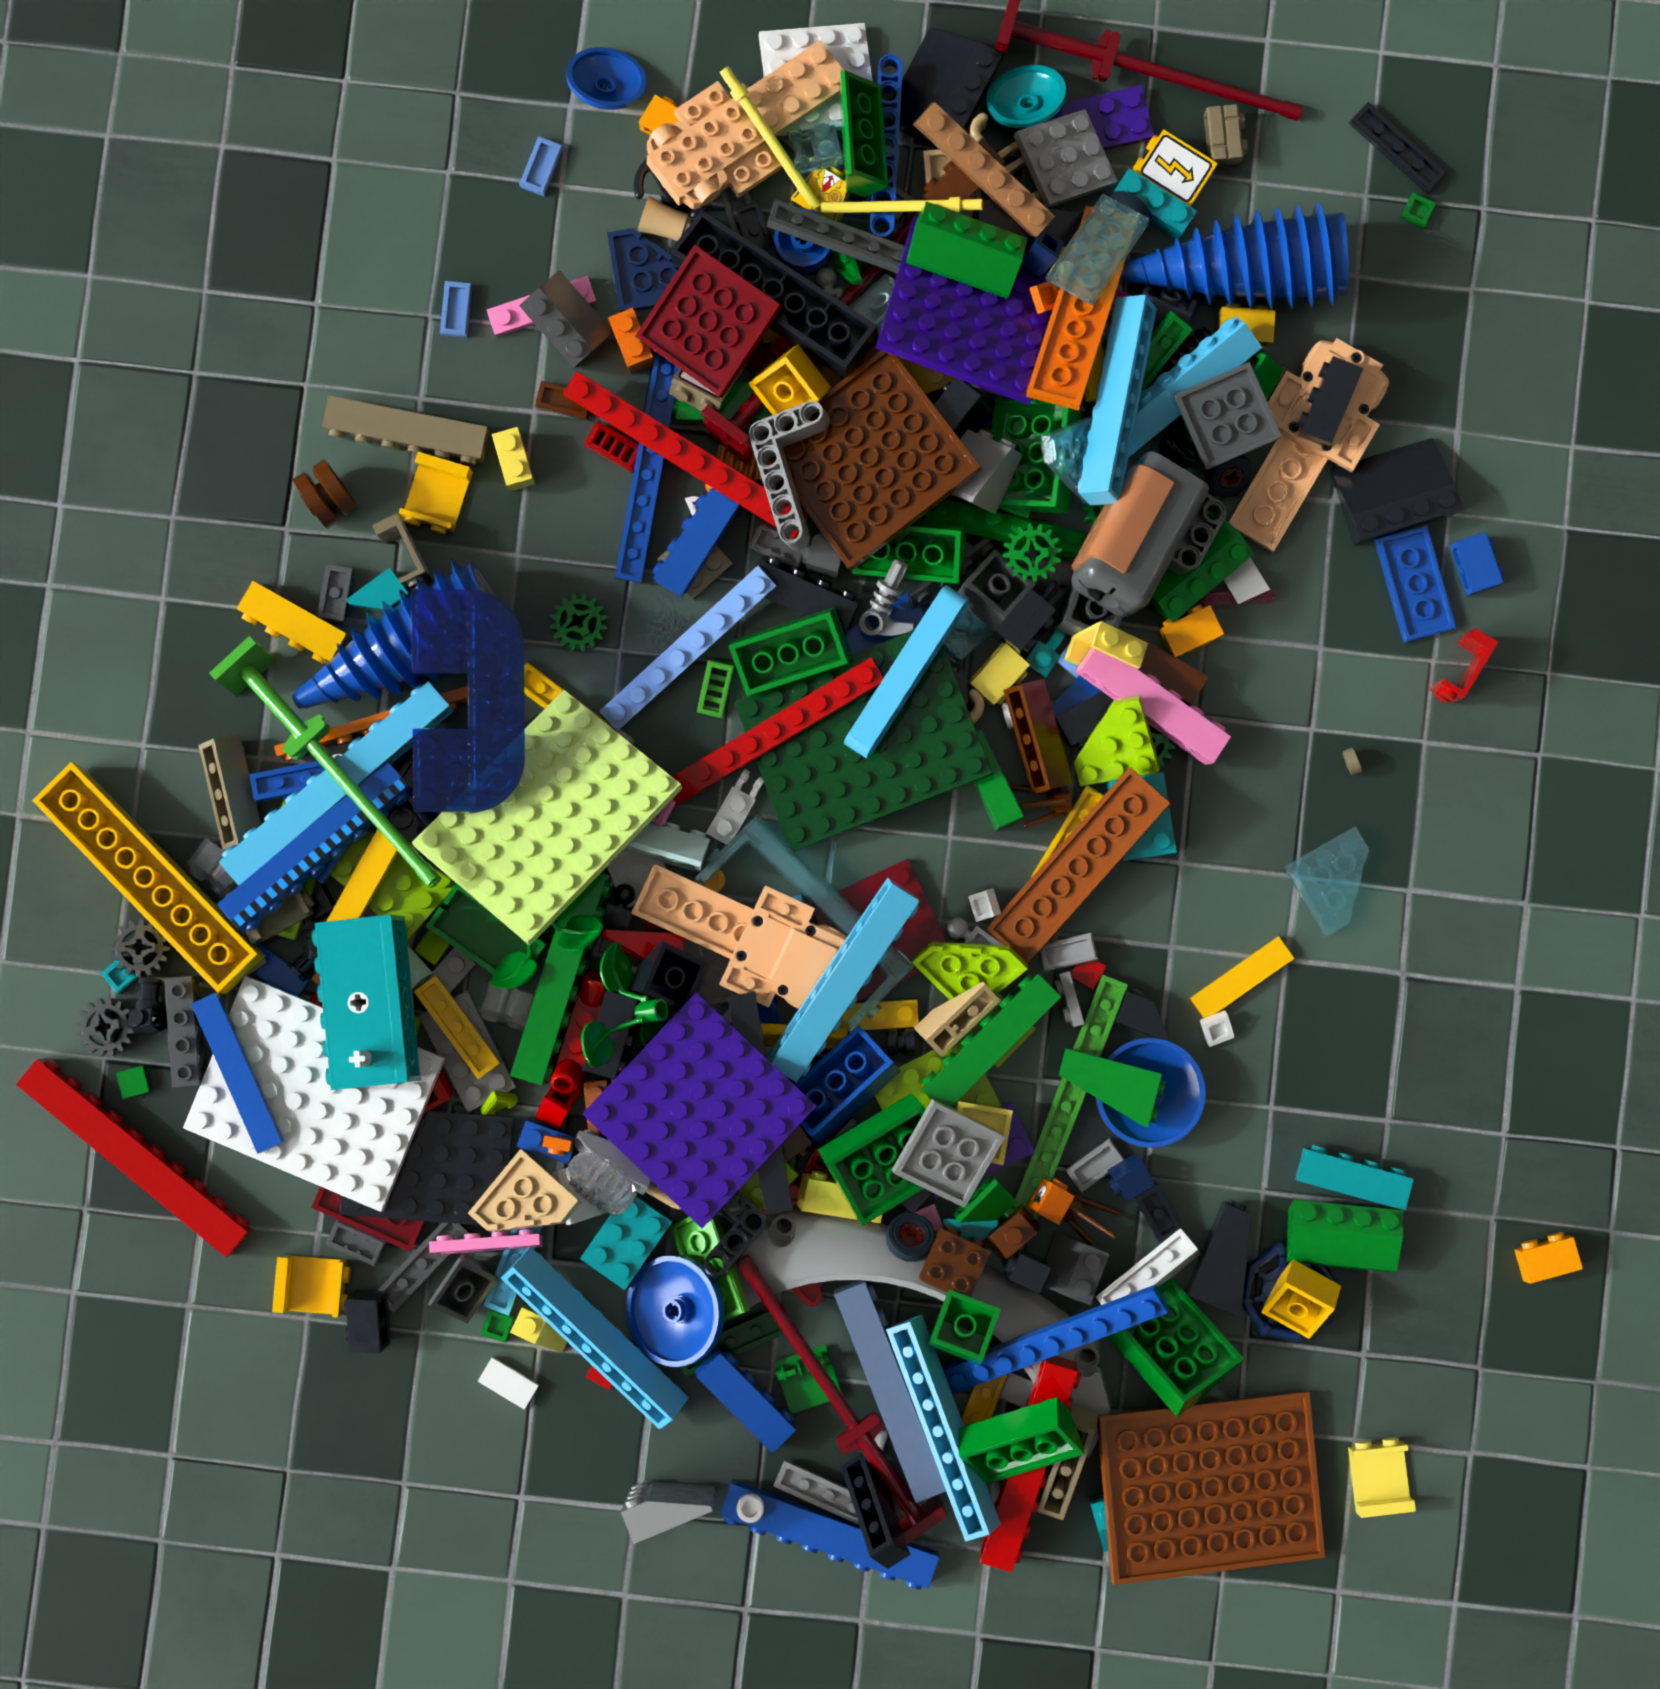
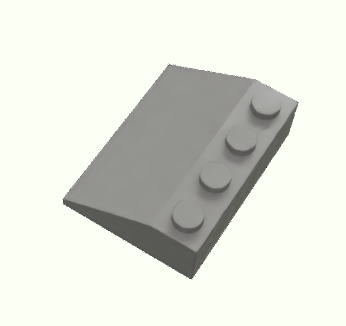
M645 1480L631 1487L632 1490L628 1493L621 1514L633 1544L713 1511L717 1489L714 1485L657 1481L647 1484Z

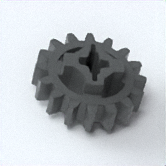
M140 919L138 925H135L132 920H129V928L126 929L120 926L121 935L113 934L112 936L117 943L110 945V949L116 951V954L112 955L111 959L113 961L120 960L116 967L119 970L127 967L125 974L128 976L135 971L137 978H141L143 972H146L151 977L153 976L152 969L155 968L161 971L162 968L159 963L161 961H169L164 956V953L171 952V948L165 946V943L168 941L164 936L161 937L162 934L157 929L154 930L155 927L151 923L146 926L145 920ZM135 932L134 937L130 941L125 942L127 937ZM147 932L152 933L156 937L158 944L151 943L148 940ZM140 942H142V944L146 947L150 948L142 950L141 955H139L137 951L131 949L139 947ZM123 953L130 954L133 957L134 965L126 961ZM152 955H157L151 963L147 964V960Z
M99 998L96 1001L97 1006L93 1003L86 1004L89 1011H80L79 1014L84 1019L83 1021L76 1022V1025L82 1027V1030L76 1033V1036L84 1037V1040L80 1043L81 1046L90 1045L88 1052L95 1053L98 1050L100 1057H105L107 1050L110 1056H116V1049L121 1052L126 1051L124 1043L130 1044L134 1042L129 1036L135 1032L128 1028V1015L131 1008L123 1010L125 1002L119 1001L115 1005L114 998H108L106 1004L103 998ZM109 1009L115 1011L121 1018L117 1019L112 1016ZM95 1015L96 1019L94 1020L93 1024L90 1026V1022H91L93 1016ZM106 1023H110L111 1028L107 1031H103L102 1026H105ZM121 1029H123V1033L118 1040L117 1036ZM92 1036L100 1038L102 1044L96 1042Z

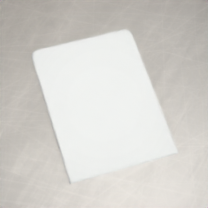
M1251 558L1224 579L1238 604L1270 590Z

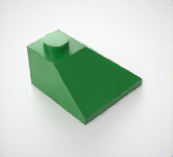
M991 1176L971 1196L966 1207L961 1206L953 1215L959 1222L995 1221L1000 1217L1006 1219L1015 1210L1016 1207L1013 1204L1016 1200Z

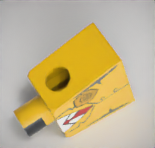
M837 156L830 169L818 164L805 179L820 204L822 202L849 201L851 192L846 191L843 158ZM797 189L791 200L811 210ZM821 205L814 209L819 214L834 221H841L844 213H821Z

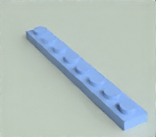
M758 565L599 712L616 731L621 729L777 585Z

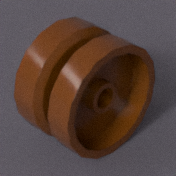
M323 458L313 465V473L319 483L316 484L312 477L305 472L292 480L308 509L328 529L338 522V515L332 507L333 504L344 515H349L358 509V506L331 466Z

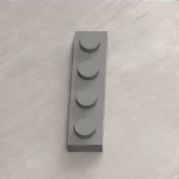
M784 1460L773 1484L774 1487L859 1525L847 1487L788 1460Z

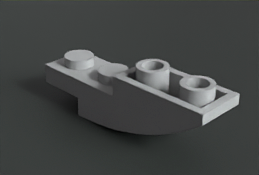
M579 1130L573 1144L582 1156L602 1174L614 1182L642 1195L649 1186L660 1189L610 1140L599 1137V1134L594 1131L585 1130L583 1132Z

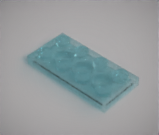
M1102 194L1048 272L1046 280L1093 306L1148 226L1149 218Z

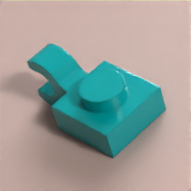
M1054 630L1045 644L1037 641L1025 659L1030 664L1029 668L1043 678H1046L1061 656L1055 652V649L1059 646L1065 634Z

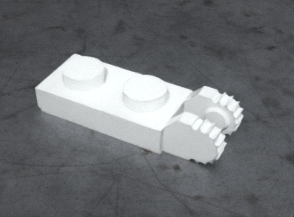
M744 769L735 787L732 786L706 832L709 836L729 847L755 804V798L764 783L763 779L759 777L755 781L750 795L740 791L749 778L750 771Z

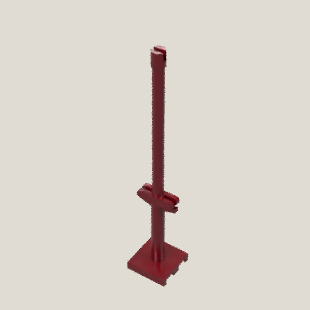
M1021 0L1008 1L994 50L1002 54L1001 62L1008 47L1010 37H1014L1092 60V79H1098L1100 82L1108 80L1114 65L1280 114L1282 117L1298 121L1301 116L1303 105L1286 100L1281 101L1119 53L1117 49L1121 36L1116 31L1111 33V30L1106 29L1098 43L1093 44L1015 21Z
M921 211L913 212L890 241L904 245L914 215L919 216ZM869 263L860 274L862 284H851L838 300L850 306L883 268ZM779 337L776 341L777 346L773 344L770 350L778 359L795 345L783 337ZM808 356L816 367V361ZM754 392L730 420H727L707 405L701 412V415L705 417L703 425L707 427L705 433L743 463L747 464L753 458L750 437L742 430L764 406V403Z
M749 1254L739 1259L736 1265L742 1275L750 1282L848 1427L836 1437V1443L840 1447V1452L845 1454L861 1449L906 1515L899 1520L906 1543H910L947 1517L946 1510L938 1495H935L921 1506L915 1502L914 1497L874 1440L885 1426L883 1419L880 1420L876 1412H871L862 1419H858L759 1273L758 1267Z

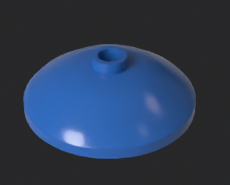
M606 47L585 49L573 56L567 66L566 79L569 88L579 99L593 107L604 110L627 108L637 103L645 93L647 79L642 66L633 57L622 51Z

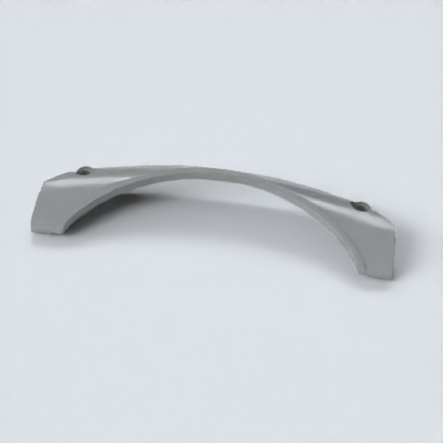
M793 1206L791 1211L776 1213L771 1226L766 1225L762 1234L741 1256L742 1258L749 1254L774 1295L795 1287L833 1280H865L889 1283L922 1292L942 1301L945 1300L947 1295L946 1292L920 1280L919 1274L927 1256L922 1260L910 1262L901 1260L890 1252L886 1243V1231L889 1225L869 1222L861 1226L856 1219L805 1212L798 1206ZM780 1219H788L791 1224H785ZM905 1230L900 1233L902 1241L907 1245L914 1246L921 1241L920 1235ZM741 1240L733 1243L731 1250H740L742 1248ZM735 1263L734 1265L750 1308L760 1302L761 1299ZM985 1264L971 1295V1298L1001 1309L993 1335L1002 1343L1071 1317L1037 1292L1009 1280L1006 1274ZM1095 1340L1056 1355L1076 1361L1078 1372L1081 1373L1077 1389H1072L1070 1395L1073 1398L1072 1404L1097 1412L1098 1415L1109 1414L1111 1408L1102 1370L1097 1367L1101 1351L1100 1340ZM1089 1348L1092 1349L1094 1352L1087 1353L1084 1352L1083 1349ZM1042 1361L1024 1367L1033 1384ZM1097 1426L1086 1458L1090 1456L1098 1440Z

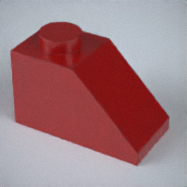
M584 1073L577 1089L571 1094L560 1093L551 1086L535 1117L559 1130L584 1090L583 1082H588L591 1076Z

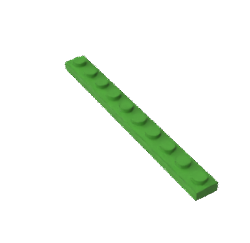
M1101 975L1086 1013L1084 1024L1081 1026L1072 1050L1096 1057L1101 1056L1128 984ZM1063 1077L1060 1080L1034 1147L1035 1153L1030 1157L1016 1193V1202L1013 1204L1016 1208L1008 1217L1024 1205L1036 1220L1039 1214L1027 1208V1205L1042 1178L1052 1182L1086 1091Z

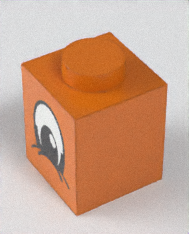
M1042 1178L1027 1208L1059 1225L1075 1196L1066 1191L1068 1186L1056 1179H1053L1051 1183Z

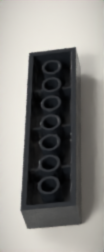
M703 210L699 212L670 250L673 265L680 268L693 246L697 245L781 304L783 307L769 329L793 345L799 344L805 353L843 378H846L856 369L878 339L876 324Z

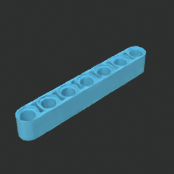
M947 585L940 590L849 731L844 741L846 746L866 759L872 755L962 616L969 603L968 598Z

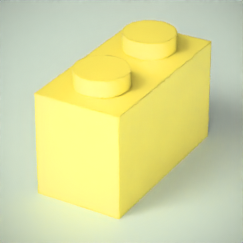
M515 427L492 434L505 483L509 491L535 485L536 483L519 428Z
M1001 643L967 681V685L971 689H977L987 704L995 705L998 703L1000 705L1006 699L1003 690L1010 688L1014 682L1018 685L1027 676L1028 672L1025 670L1030 664L1007 643Z

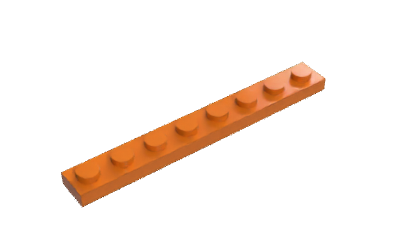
M482 681L440 694L453 710L457 709L456 704L467 702V705L478 703L483 700L482 696L488 695L486 686ZM390 710L330 728V732L319 742L325 749H328V744L337 742L338 745L354 741L353 736L360 734L365 736L368 734L370 726L380 719L383 721L391 714ZM285 743L274 746L277 757L286 758V761L294 760L281 750Z

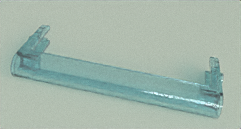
M759 815L755 816L721 851L717 848L706 859L709 864L693 879L694 882H701L704 885L746 844H750L838 930L844 932L847 937L862 916L847 899ZM892 943L887 948L888 953L884 961L876 965L886 975V980L847 1021V1024L850 1026L847 1029L849 1033L866 1016L871 1019L882 1008L878 1003L915 966Z

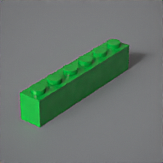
M1028 974L1018 984L1021 989L1014 996L1009 993L998 1004L1001 1009L995 1015L990 1012L979 1023L982 1028L975 1035L970 1032L960 1042L963 1047L956 1054L951 1051L940 1062L943 1067L937 1073L932 1070L921 1081L924 1084L921 1090L931 1100L933 1098L952 1107L1061 996L1039 974H1035L1033 977Z

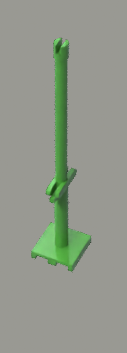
M250 636L246 638L209 674L236 697L245 688L250 686L291 732L281 750L294 760L301 759L309 751L416 871V875L429 888L435 887L441 880L439 874L429 863H426L319 742L330 732V726L324 722L323 716L319 714L305 722L298 717L261 675L276 659Z

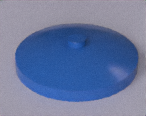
M1142 1038L1122 1045L1107 1058L1111 1061L1161 1073V1080L1166 1081L1162 1097L1156 1096L1154 1104L1155 1107H1159L1156 1122H1150L1149 1127L1140 1125L1096 1098L1098 1110L1103 1121L1115 1135L1130 1144L1154 1148L1172 1144L1186 1136L1194 1128L1204 1108L1206 1090L1199 1066L1183 1048L1170 1041L1158 1038Z
M682 1255L663 1256L645 1264L633 1278L626 1300L628 1326L634 1341L641 1351L659 1364L680 1367L700 1361L717 1344L724 1324V1302L716 1280L706 1275L703 1265L690 1257Z

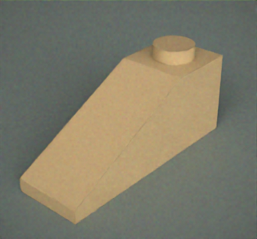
M982 982L934 1008L914 1029L943 1057L1001 1000Z

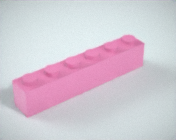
M1092 647L1075 671L1114 700L1140 695L1148 724L1204 765L1215 762L1231 737L1225 733L1226 728L1216 721L1210 722L1203 717L1204 712L1193 705L1189 707L1182 702L1183 698L1177 692L1170 689L1167 691L1161 687V682L1153 675H1145L1137 668Z

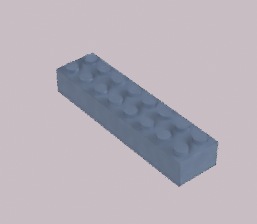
M855 1280L835 1288L834 1296L915 1502L918 1503L945 1492L946 1488L898 1360L894 1354L891 1341L884 1327L888 1326L886 1316L882 1307L876 1308L874 1301L878 1300V1296L872 1281L867 1283L865 1280Z

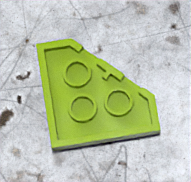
M1140 695L1113 700L1102 720L1099 721L1083 748L1076 755L1074 766L1080 786L1119 779L1129 767H1132L1140 775L1158 773L1160 771L1158 757Z
M931 942L912 959V964L949 1000L982 982L997 995L1028 969V964L1010 946Z

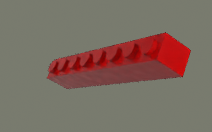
M1059 1356L1042 1360L1027 1407L1057 1397L1070 1411L1073 1401L1070 1395L1073 1388L1077 1389L1081 1378L1077 1362ZM1047 1466L1003 1479L994 1505L1001 1525L991 1534L984 1536L979 1551L981 1564L1012 1572L1014 1564L1020 1563L1023 1553V1547L1020 1546L1023 1538L1027 1539L1031 1529L1029 1519L1031 1513L1036 1514L1039 1506L1037 1495L1039 1489L1045 1488L1048 1473H1045Z

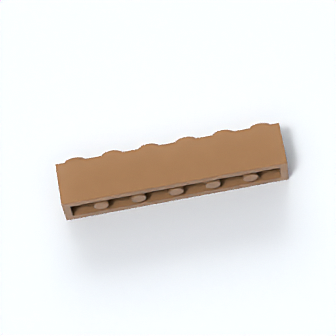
M935 102L931 103L913 125L1031 237H1037L1055 217Z

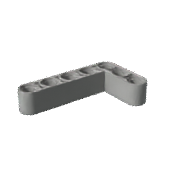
M808 401L759 420L749 430L750 441L779 536L785 544L796 551L806 548L810 541V534L783 447L821 433L828 428L830 416L821 404L816 401ZM820 413L815 421H810L813 414ZM794 422L793 428L785 431L786 426ZM769 432L768 437L760 441L762 434ZM777 456L774 464L767 465L770 458ZM784 481L782 488L775 490L776 484ZM791 505V511L786 515H782L783 509ZM799 530L797 538L790 540L792 532Z

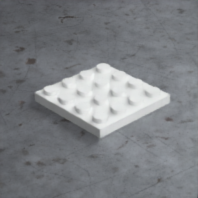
M865 23L759 32L764 77L821 40L844 70L873 81ZM840 94L778 136L842 131Z

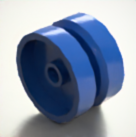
M804 209V210H807V211H809V212H812V213L821 215V214H819L818 212H816L815 210ZM775 230L774 245L780 261L804 277L814 275L819 269L826 267L831 259V249L806 241L805 245H802L800 242L805 240Z

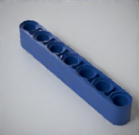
M887 54L880 59L877 84L881 85L882 95L890 92L896 97L892 101H887L882 97L883 118L891 119L894 122L893 126L884 127L885 145H889L893 149L892 152L886 154L887 172L892 177L888 179L887 188L871 195V201H877L882 197L889 199V201H896L903 66L900 58L894 54ZM892 66L897 72L887 74L883 69ZM871 212L870 233L891 240L894 234L895 212ZM878 224H885L889 230L886 233H879L875 230V227Z

